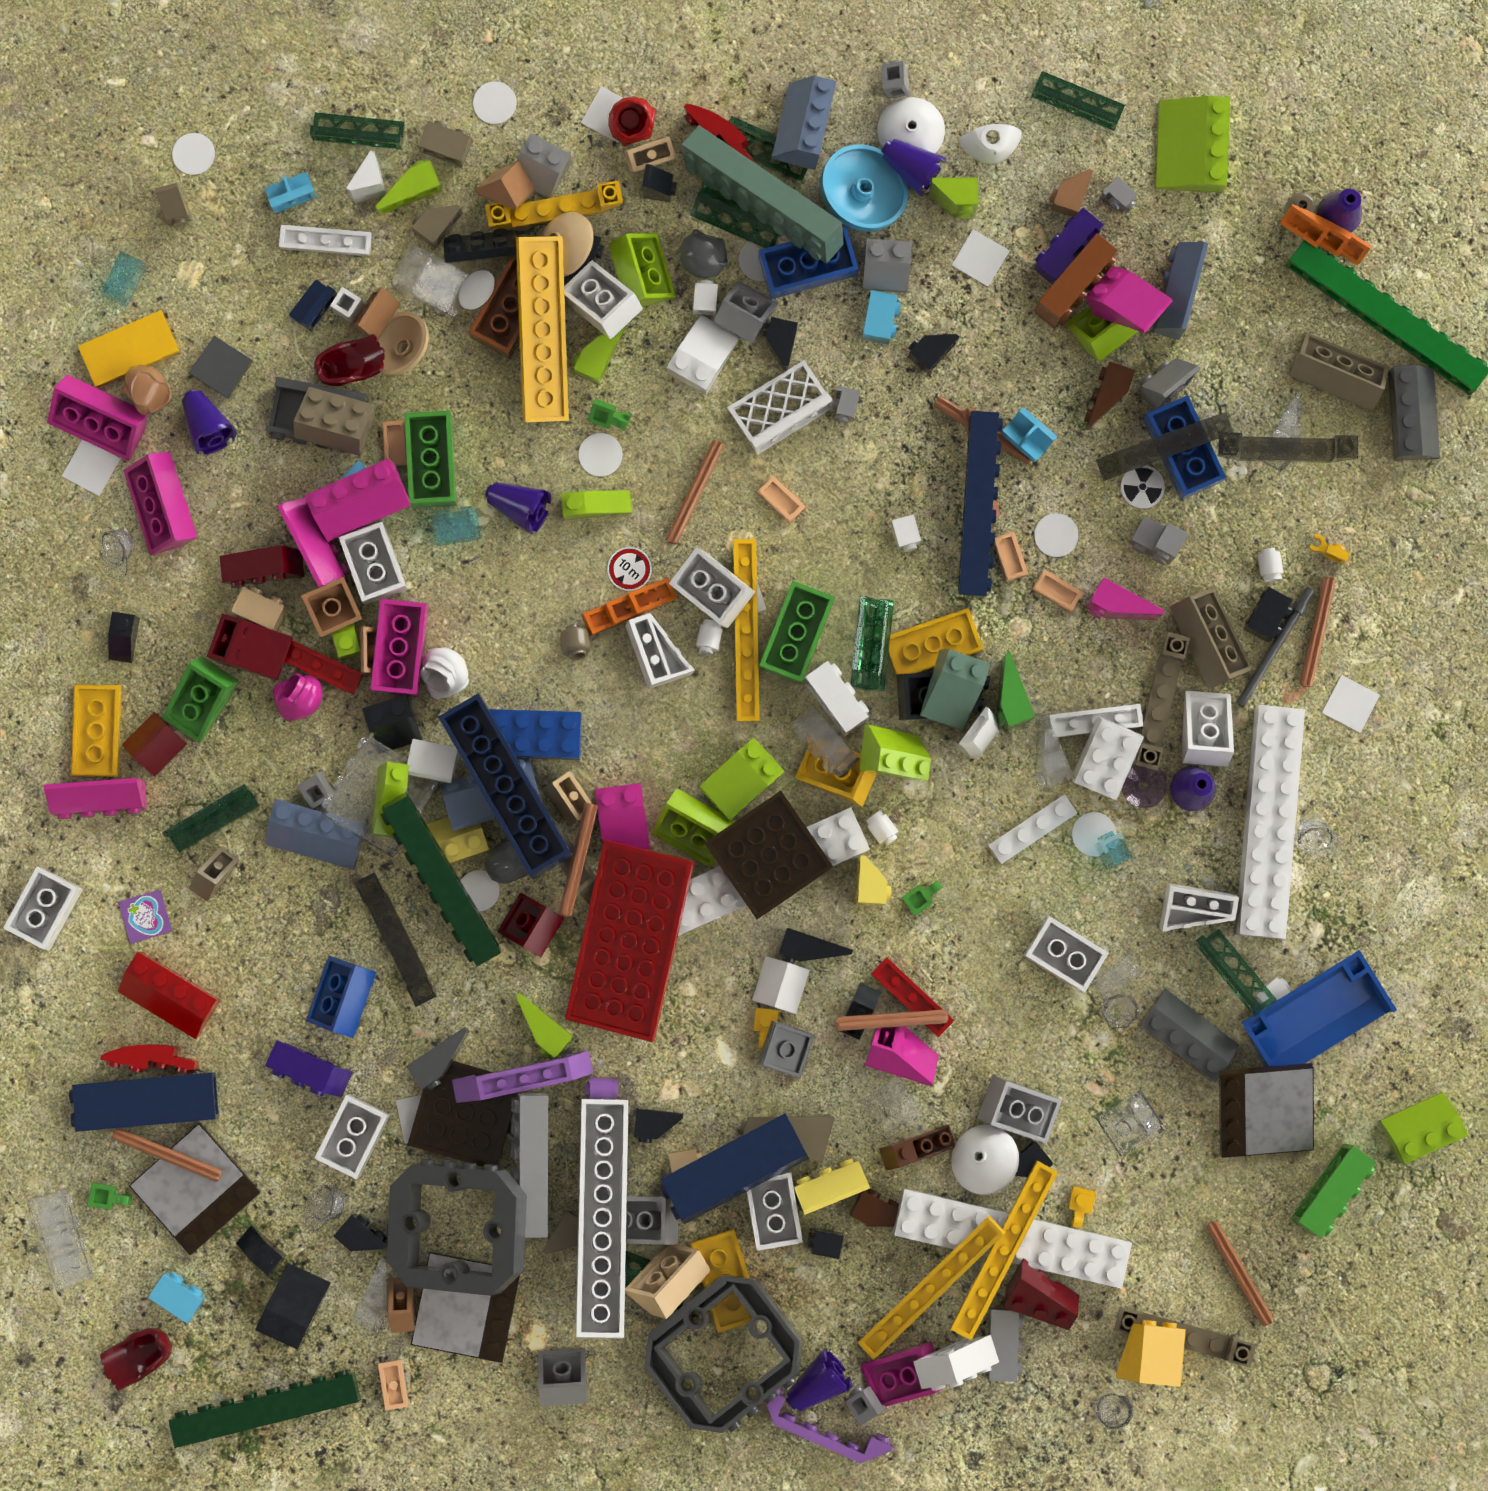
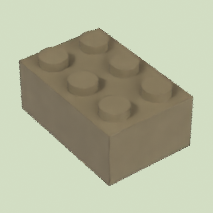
M308 387L293 421L294 438L360 456L375 422L374 404Z

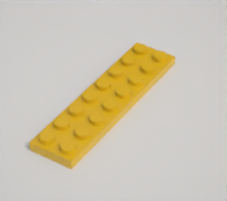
M562 236L516 237L523 422L569 421Z

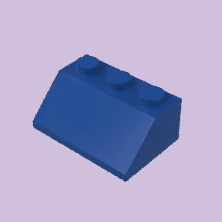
M328 956L306 1022L331 1032L354 1038L369 992L374 983L376 972Z

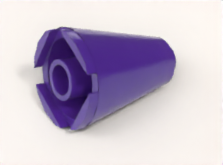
M893 139L892 142L888 140L881 150L884 153L882 158L920 197L924 195L922 189L928 190L932 178H936L940 172V161L942 163L946 161V158L939 154L897 139Z
M1344 189L1329 193L1320 201L1317 215L1349 232H1353L1359 226L1362 219L1361 196L1354 189Z
M190 390L185 393L182 405L192 445L196 453L199 454V451H203L204 455H209L228 446L227 441L230 438L234 440L237 434L234 426L202 391Z
M495 482L493 485L488 486L485 493L488 504L530 534H533V531L537 532L544 524L549 512L545 510L546 504H551L550 492L541 489Z
M1187 766L1180 769L1173 776L1170 783L1172 799L1181 809L1187 811H1199L1211 804L1216 794L1214 778L1206 769L1199 766Z
M824 1349L787 1391L788 1397L786 1400L793 1410L802 1411L849 1391L853 1386L850 1376L845 1378L843 1372L846 1369L838 1358L830 1351L826 1353V1349Z

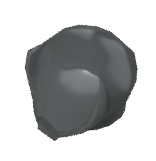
M698 229L693 230L692 234L684 238L679 248L680 261L683 267L695 277L710 278L718 276L728 266L724 239L706 235Z

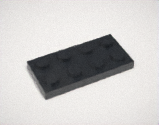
M520 226L515 230L496 229L489 233L476 231L464 236L460 234L449 235L447 238H444L445 263L516 255V237H535L534 227Z

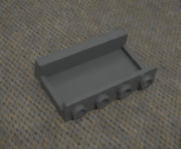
M276 377V393L269 426H266V431L273 439L284 440L286 437L293 439L295 443L307 444L308 441L294 438L293 421L308 387L367 403L369 398L365 393ZM315 444L317 447L329 449V447Z

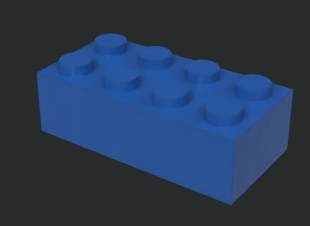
M842 227L843 246L827 264L822 260L814 259L807 250L796 247L792 241L759 250L758 258L770 299L858 276L859 268L847 227Z
M1188 395L1146 413L1143 420L1180 500L1222 483L1225 480L1226 475Z
M489 709L517 758L581 760V712Z

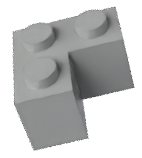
M1144 516L1129 544L1133 545L1132 548L1141 554L1146 552L1153 556L1152 559L1165 565V563L1170 564L1176 558L1188 533L1170 523L1163 526Z

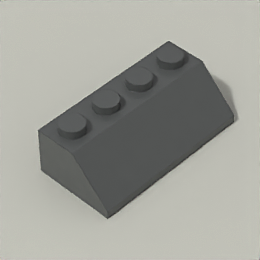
M1419 365L1393 366L1388 372L1394 461L1440 459L1434 369Z
M1167 989L1163 990L1137 1025L1211 1082L1218 1080L1219 1071L1227 1068L1239 1047V1044Z

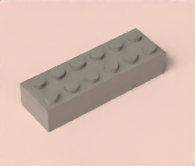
M543 1091L516 1092L515 1097H511V1111L515 1114V1121H511V1135L515 1137V1144H511V1158L515 1161V1167H511L510 1175L527 1195L525 1238L548 1237V1095Z

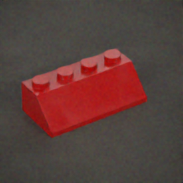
M143 952L136 953L126 969L117 991L196 1040L221 1001L216 996Z

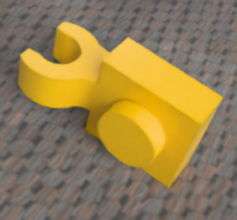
M1315 534L1313 536L1320 544L1319 547L1310 545L1308 547L1310 551L1322 554L1321 556L1342 565L1347 562L1350 553L1345 551L1346 548L1336 543L1327 545L1322 535Z
M756 1008L753 1031L760 1032L758 1048L763 1049L771 1021L778 1022L779 1010Z
M1072 1186L1067 1208L1074 1210L1071 1227L1082 1229L1084 1213H1092L1096 1191Z

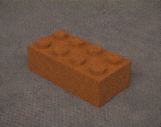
M1097 233L1038 301L1034 312L1054 329L1058 324L1063 326L1074 311L1072 308L1078 309L1084 302L1088 294L1087 291H1091L1103 277L1101 274L1105 275L1114 266V263L1117 261L1115 256L1118 250Z
M517 255L510 257L494 286L490 298L484 303L468 331L471 339L508 359H511L520 343Z

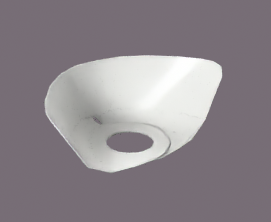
M1007 124L985 125L960 137L959 144L966 153L982 163H999L1008 158L1016 149L1021 140L1022 131L1015 126ZM991 130L997 131L1000 135V140L996 144H990L986 140V134Z

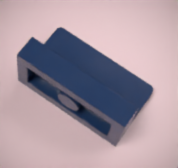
M315 280L289 315L311 332L328 310L337 293L330 286L326 287L318 280Z

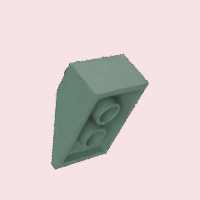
M951 649L939 650L920 716L963 730L984 687L990 663Z

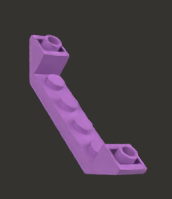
M589 1050L568 1054L563 1058L480 1076L471 1075L452 1079L456 1103L479 1101L572 1081L592 1074L593 1069Z
M781 1389L776 1391L778 1396L768 1404L766 1403L774 1425L858 1463H863L888 1453L893 1449L892 1443L889 1442L890 1438L880 1433H877L876 1436L870 1434L864 1450L861 1451V1446L854 1442L848 1441L845 1444L839 1441L840 1437L834 1433L827 1431L826 1434L817 1431V1426L809 1422H805L803 1425L796 1422L797 1418L789 1413L779 1414L786 1399L785 1395H782L783 1390Z

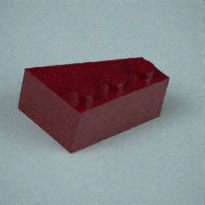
M283 545L219 556L222 583L231 585V588H242L248 583L258 585L264 584L266 581H282L305 577L303 557L300 550Z
M1023 1258L1006 1286L1004 1308L1070 1330L1078 1317L1080 1295L1059 1281L1053 1282L1046 1277L1044 1271L1041 1269L1035 1270L1028 1265L1029 1261Z

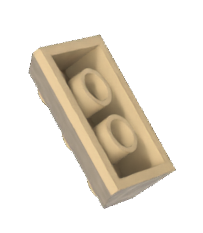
M677 1244L665 1245L625 1288V1293L651 1315L667 1319L711 1270L699 1250Z

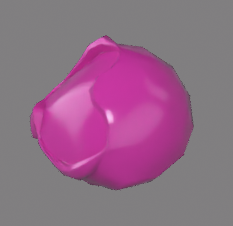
M298 672L294 673L289 679L276 684L272 691L278 712L283 719L289 722L308 718L320 707L323 696L321 682L313 675L302 676Z

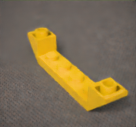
M618 180L597 184V190L525 202L517 210L499 203L486 204L485 209L489 228L514 230L520 226L531 227L547 224L557 216L567 212H576L584 217L602 214L623 204Z

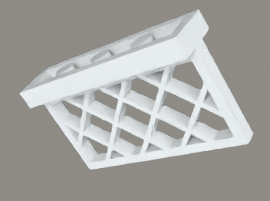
M803 360L727 408L758 455L833 409V400L825 392L807 363ZM804 369L807 373L806 382L793 380L795 373ZM780 382L788 383L787 394L774 392L775 386ZM792 384L804 387L802 397L790 395ZM808 387L817 389L821 394L815 399L805 398ZM760 394L770 395L768 405L755 404L756 397ZM773 396L785 398L783 409L771 407ZM788 400L801 401L800 408L796 411L786 410ZM741 406L750 407L748 418L738 416L735 410ZM754 408L766 410L764 421L751 419ZM769 411L782 413L780 421L776 423L767 422ZM750 423L762 425L761 432L754 437L748 431Z

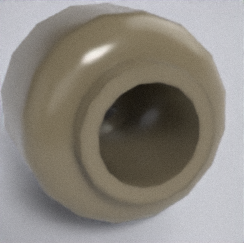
M1296 193L1285 204L1284 215L1292 204L1315 213V201L1309 194Z
M572 624L567 626L566 630L560 634L562 653L571 660L583 659L590 652L591 641L586 628L580 627L578 624Z

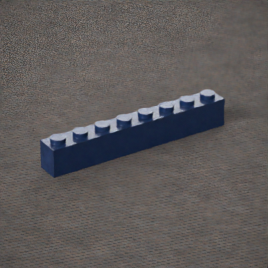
M970 412L958 595L987 596V592H991L992 578H988V569L993 568V555L989 554L990 546H994L995 533L991 532V525L996 523V510H993V500L997 501L998 487H994L995 478H999L1000 464H996V455L1001 453V441H997L998 432H1002L1003 418H999V412Z

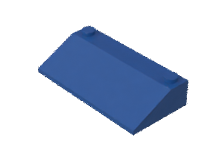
M1358 950L1241 1023L1264 1067L1307 1063L1384 1014L1394 1012L1397 1009L1363 954Z

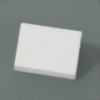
M371 150L346 188L351 200L355 203L386 195L380 166L375 153Z
M412 739L407 763L409 765L408 775L451 783L460 754L456 747Z
M766 956L752 1001L796 1014L810 970Z

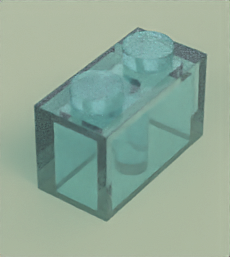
M120 251L101 291L107 299L127 307L146 269L144 263L140 259Z
M465 506L459 508L458 512L450 513L449 510L437 511L436 515L431 516L436 545L443 546L482 539L477 509H472V506Z
M1113 831L1097 838L1099 843L1095 844L1094 847L1106 870L1132 858L1120 832L1114 835Z

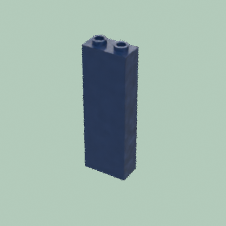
M216 1072L72 1085V1090L69 1091V1100L74 1106V1113H71V1125L75 1127V1132L219 1119Z
M785 1113L661 1178L663 1186L660 1189L666 1200L671 1199L674 1206L670 1209L676 1221L681 1219L686 1224L804 1162L809 1157Z

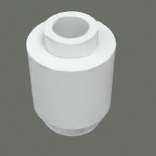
M1275 548L1261 550L1262 554L1257 556L1260 575L1263 577L1264 582L1281 580V574L1284 572L1280 551H1275Z
M705 619L703 624L700 625L696 647L703 654L712 655L713 652H717L719 649L722 629L721 625L716 621Z
M878 811L866 820L869 825L867 828L880 845L885 843L888 846L897 839L896 834L899 831L886 814Z

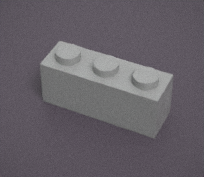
M989 1308L988 1335L992 1337L999 1360L998 1363L991 1366L992 1370L987 1372V1379L989 1381L1017 1382V1376H1021L1022 1363L1018 1362V1352H1022V1338H1019V1329L1023 1328V1314L1006 1308Z

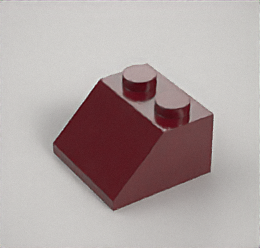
M520 892L497 932L541 958L563 922L564 917Z

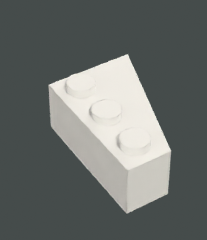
M651 613L628 620L625 626L648 689L690 676L695 671L681 655L679 649L673 645L668 635Z
M1167 883L1159 928L1164 932L1172 929L1234 921L1236 919L1239 897L1231 893Z

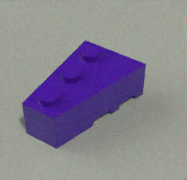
M1083 207L1075 217L1072 216L1064 225V231L1054 236L1049 243L1051 245L1047 251L1042 250L1035 259L1037 263L1034 270L1053 285L1097 233L1100 234L1104 224Z
M276 1040L265 1065L273 1069L271 1074L283 1079L286 1075L292 1078V1084L302 1088L304 1085L311 1087L310 1092L319 1096H323L325 1093L342 1098L353 1073Z

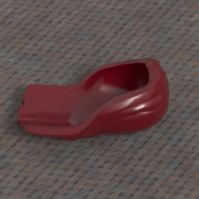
M374 334L357 340L337 343L316 357L314 362L316 376L323 384L329 386H342L369 379L383 370L385 350L380 347V343L376 341L377 337Z
M148 1328L130 1334L123 1341L100 1354L107 1379H111V1383L116 1385L115 1388L118 1391L142 1380L168 1360L172 1353V1343L168 1335L159 1328Z

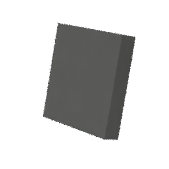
M213 336L189 374L228 399L253 361L216 336Z
M772 1020L757 1065L801 1079L815 1034Z

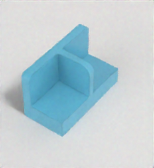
M306 172L289 179L284 175L282 176L283 181L265 188L269 203L275 214L317 198Z
M1024 407L1001 432V435L1033 462H1036L1058 437Z

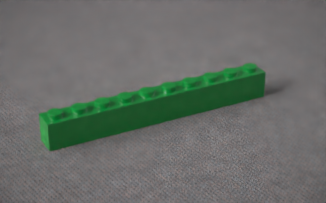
M1302 241L1285 265L1287 268L1428 367L1434 369L1435 372L1468 395H1472L1478 389L1488 374L1487 363L1484 360L1471 356L1464 346L1451 342L1447 334L1441 331L1437 332L1431 328V324L1427 320L1414 316L1410 308L1404 305L1400 306L1394 302V298L1390 294L1377 290L1374 283L1357 276V272L1351 267H1344L1334 255L1326 254L1320 250V246L1316 248L1307 241Z

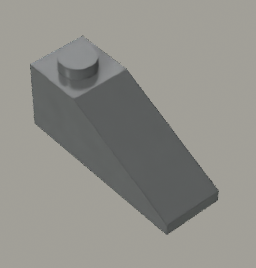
M467 1027L462 1028L406 1066L421 1090L428 1088L431 1091L441 1084L439 1080L445 1076L470 1032Z

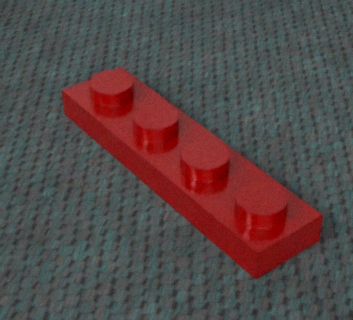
M293 640L284 661L352 695L355 694L364 676L362 673Z
M887 957L871 973L910 1012L943 1010ZM948 1015L947 1023L928 1024L925 1026L937 1037H940L954 1020Z

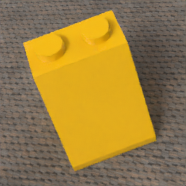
M1142 1320V1324L1133 1323L1116 1372V1378L1138 1383L1180 1387L1186 1329L1177 1328V1323L1163 1322L1162 1326H1156L1157 1321Z

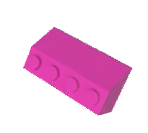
M66 375L54 387L47 423L129 461L145 431L149 413L142 415L134 405Z
M170 452L147 454L123 470L150 556L184 546L197 538L182 491V485Z
M389 458L305 495L312 516L327 542L411 506L397 468Z
M301 498L278 505L277 507L318 587L341 577H344L346 583L349 582L346 575L350 573L345 563H339L336 557L339 554L334 542L329 543L325 539L312 516L306 499Z
M380 599L370 690L399 696L406 694L409 697H419L421 684L420 670L422 669L429 612L427 603Z
M138 778L44 785L49 812L51 815L57 816V819H71L72 814H80V818L94 817V813L103 812V816L118 815L117 811H126L127 814H140L141 809H147L146 782Z

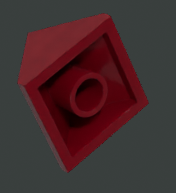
M154 712L122 745L139 764L153 776H156L187 743Z

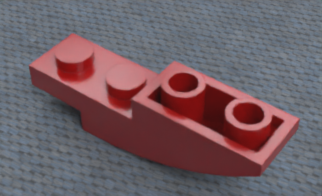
M692 104L684 105L686 113L684 117L692 127L700 125L754 162L745 151L749 147L747 138L734 125L710 110Z
M158 1044L122 1047L102 1054L100 1060L107 1061V1066L120 1068V1064L129 1066V1071L142 1073L143 1069H150L151 1062H154L153 1066L167 1069L168 1065L177 1067V1072L190 1074V1070H197L199 1061L178 1057L179 1047Z

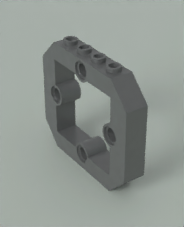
M421 1159V1163L412 1164L390 1186L387 1262L406 1287L487 1296L502 1293L524 1271L527 1195L509 1172L504 1169H498V1165L485 1164L484 1168L477 1167V1163L467 1162L463 1163L462 1166H458L455 1161H442L441 1164H435L434 1159ZM457 1174L460 1177V1184L457 1182ZM422 1184L445 1186L451 1192L465 1189L495 1191L494 1219L486 1222L483 1228L485 1239L493 1243L492 1273L470 1271L468 1264L462 1260L446 1263L441 1268L418 1265L420 1233L425 1232L431 1222L429 1214L421 1209ZM413 1218L416 1220V1226L413 1224ZM497 1225H498V1226L500 1227V1229H501V1234H500V1235H499L498 1232H497ZM453 1269L456 1271V1278L453 1275Z
M722 1275L648 1334L644 1367L690 1429L718 1433L729 1430L731 1433L742 1425L739 1420L746 1415L750 1418L760 1410L758 1405L763 1401L768 1404L778 1396L776 1391L782 1386L787 1389L797 1381L794 1377L800 1373L803 1338L758 1279ZM734 1292L752 1316L748 1324L750 1334L757 1339L767 1337L784 1360L758 1381H751L741 1388L740 1395L714 1415L698 1393L703 1385L701 1376L693 1371L683 1373L665 1346L688 1328L698 1330L707 1326L711 1318L709 1311ZM694 1311L701 1313L702 1320L699 1324L695 1323L692 1319ZM759 1320L766 1322L767 1329L764 1333L757 1329V1322ZM686 1378H690L693 1381L694 1387L692 1390L685 1388L684 1380ZM751 1387L756 1388L759 1392L757 1400L749 1396V1389Z

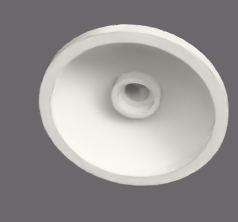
M906 97L894 101L883 111L878 122L877 135L882 148L888 140L892 142L893 139H897L937 153L944 140L945 126L941 114L931 103L920 98ZM914 123L916 128L910 129L908 124Z
M992 1125L973 1127L967 1130L954 1146L951 1157L952 1170L960 1185L968 1191L979 1195L997 1193L1007 1187L1016 1175L1019 1165L1017 1145L1013 1138L1001 1128ZM982 1153L983 1158L978 1161L977 1156Z

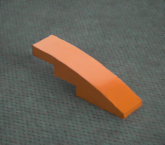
M1294 204L1291 205L1279 222L1316 248L1320 245L1336 257L1340 254L1357 266L1372 246L1335 223Z
M669 577L629 592L623 597L583 613L581 616L590 636L676 600L677 595L669 584Z

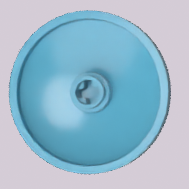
M855 144L841 148L827 161L820 177L821 195L830 213L840 220L842 224L858 231L874 232L889 227L903 213L908 201V184L882 158L884 153L876 147Z

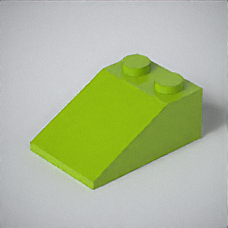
M752 738L706 779L699 788L730 821L778 780L785 771L755 738Z

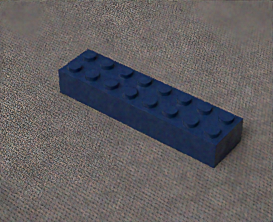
M480 694L472 696L438 716L529 876L535 879L573 857L572 851Z

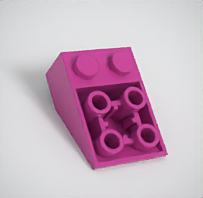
M905 1026L875 1028L865 1066L913 1080L920 1084L932 1086L939 1055Z

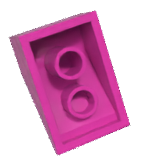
M1112 266L1086 295V300L1094 316L1143 333L1147 332L1173 302L1169 296L1131 271Z
M1104 577L1098 583L1085 607L1089 609L1088 613L1098 619L1103 617L1106 619L1157 620L1165 611Z
M641 783L595 789L602 842L608 839L650 850Z
M932 1341L861 1364L867 1386L871 1387L882 1406L885 1405L887 1407L940 1391H932V1388L921 1389L913 1363L935 1352Z

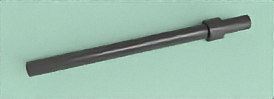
M1307 587L1299 601H1295L1293 604L1292 612L1283 625L1279 636L1273 641L1236 703L1239 706L1244 707L1298 618L1304 615L1307 610L1306 605L1315 592L1313 589Z

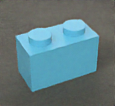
M871 290L862 339L889 344L890 337L895 338L897 324H893L894 315L899 316L901 303L897 302L898 295Z
M168 1272L164 1273L148 1298L187 1324L191 1322L206 1297L202 1295L203 1291L193 1284L188 1286L182 1282L184 1278L175 1272H171V1274Z

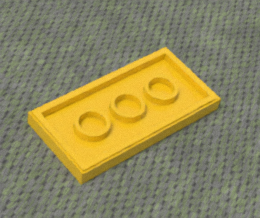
M162 310L78 345L96 388L125 377L130 367L138 365L150 366L180 353Z
M969 607L882 637L895 676L896 674L922 673L933 669L939 650L951 649L968 656L984 651Z
M74 685L72 777H119L122 686Z
M734 1228L690 1242L691 1248L700 1251L711 1270L702 1281L704 1289L722 1275L750 1278ZM734 1292L711 1310L718 1333L747 1324L752 1319V1316Z

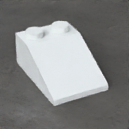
M700 315L669 362L667 373L707 395L740 337L722 328L707 317Z
M1185 691L1182 763L1228 767L1234 753L1231 694Z

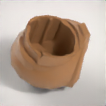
M138 365L130 367L126 373L125 385L121 391L132 400L139 413L142 415L154 413L169 404L172 396L166 379L158 370L150 366Z

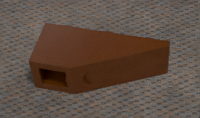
M1110 361L1107 367L1102 366L1098 377L1099 380H1102L1100 387H1095L1091 397V401H1094L1092 410H1087L1084 422H1087L1086 430L1093 427L1126 396L1135 373L1134 369Z
M949 1125L881 1147L879 1151L887 1171L901 1168L954 1148L955 1142Z
M870 1188L867 1191L860 1192L849 1214L871 1227H894L899 1204L890 1198L887 1203L880 1199L881 1194Z

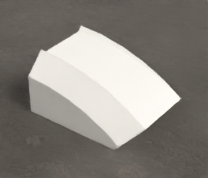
M988 707L983 709L956 747L957 750L970 759L983 757V752L996 735H999L997 718Z

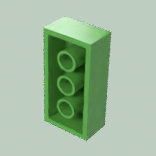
M451 411L404 413L408 493L411 508L457 506L453 416Z
M792 580L759 669L802 685L835 597Z
M1343 1144L1290 1219L1313 1236L1319 1238L1328 1236L1334 1228L1332 1224L1337 1216L1340 1218L1348 1208L1346 1204L1349 1199H1354L1360 1192L1362 1181L1369 1179L1375 1171L1373 1166L1376 1162L1354 1145Z

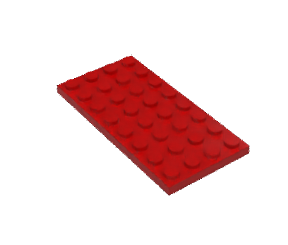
M608 839L603 841L566 1011V1020L649 1042L655 1041L694 861Z

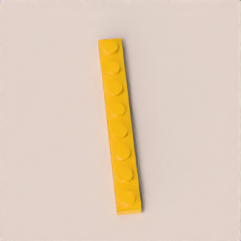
M733 539L734 575L755 591L754 595L735 618L737 722H760L756 539Z
M1036 1160L1002 1226L1006 1233L992 1245L950 1330L972 1341L1058 1171Z
M988 1216L880 1320L858 1344L874 1360L1006 1232Z

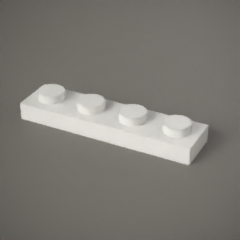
M281 225L279 248L370 257L372 233Z
M1141 704L1049 715L1051 737L1059 738L1090 734L1098 716L1127 729L1143 727Z
M1064 794L989 844L988 847L999 863L1003 864L1076 815L1077 812Z

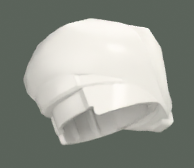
M446 647L433 648L423 657V668L420 670V676L431 697L439 700L440 698H446L459 693L466 688L469 683L465 660L457 652Z

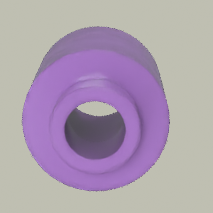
M590 1078V1082H585V1096H589V1099H617L618 1080H612V1078Z

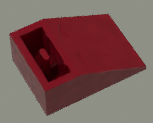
M222 614L207 657L219 664L278 681L293 637L243 619Z

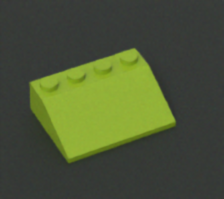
M1200 96L1159 100L1155 189L1223 193L1227 186L1230 97Z

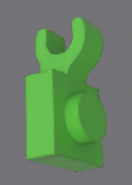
M595 399L588 422L607 429L612 424L625 430L631 415L626 412H615L617 406Z
M938 880L926 889H923L921 884H919L904 895L902 899L914 916H916L934 903L930 896L943 887Z
M93 1182L87 1206L112 1210L113 1204L131 1205L132 1196L117 1194V1186Z

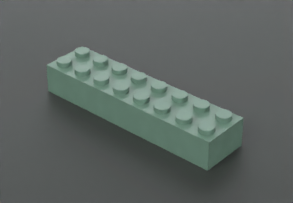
M700 125L682 143L685 169L691 175L699 176L707 186L718 189L726 199H732L737 202L742 210L753 213L761 223H767L772 226L776 233L791 239L796 247L804 248L814 259L822 260L827 264L843 246V228L840 220Z

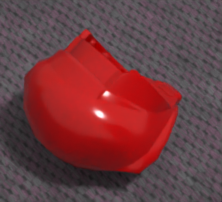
M636 96L622 98L613 105L609 113L608 127L612 137L621 142V145L625 147L635 142L650 139L654 118L657 113L656 109L643 98Z

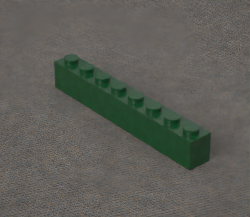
M405 792L382 805L383 813L380 815L387 826L391 825L394 829L393 837L399 846L403 844L407 851L404 853L410 865L415 864L419 871L416 874L423 885H428L431 890L428 892L434 904L438 903L442 908L440 914L445 923L448 924L450 922L454 928L452 934L458 943L462 942L466 949L463 951L468 961H474L478 967L501 953L500 945L408 793Z
M348 1369L335 1372V1377L326 1379L325 1375L312 1378V1383L303 1385L302 1381L288 1384V1389L280 1390V1387L267 1389L264 1395L257 1396V1393L254 1392L243 1395V1400L234 1402V1398L220 1401V1406L211 1407V1404L197 1407L196 1412L188 1413V1409L175 1412V1417L168 1420L174 1448L357 1403L361 1400L355 1372L349 1373Z

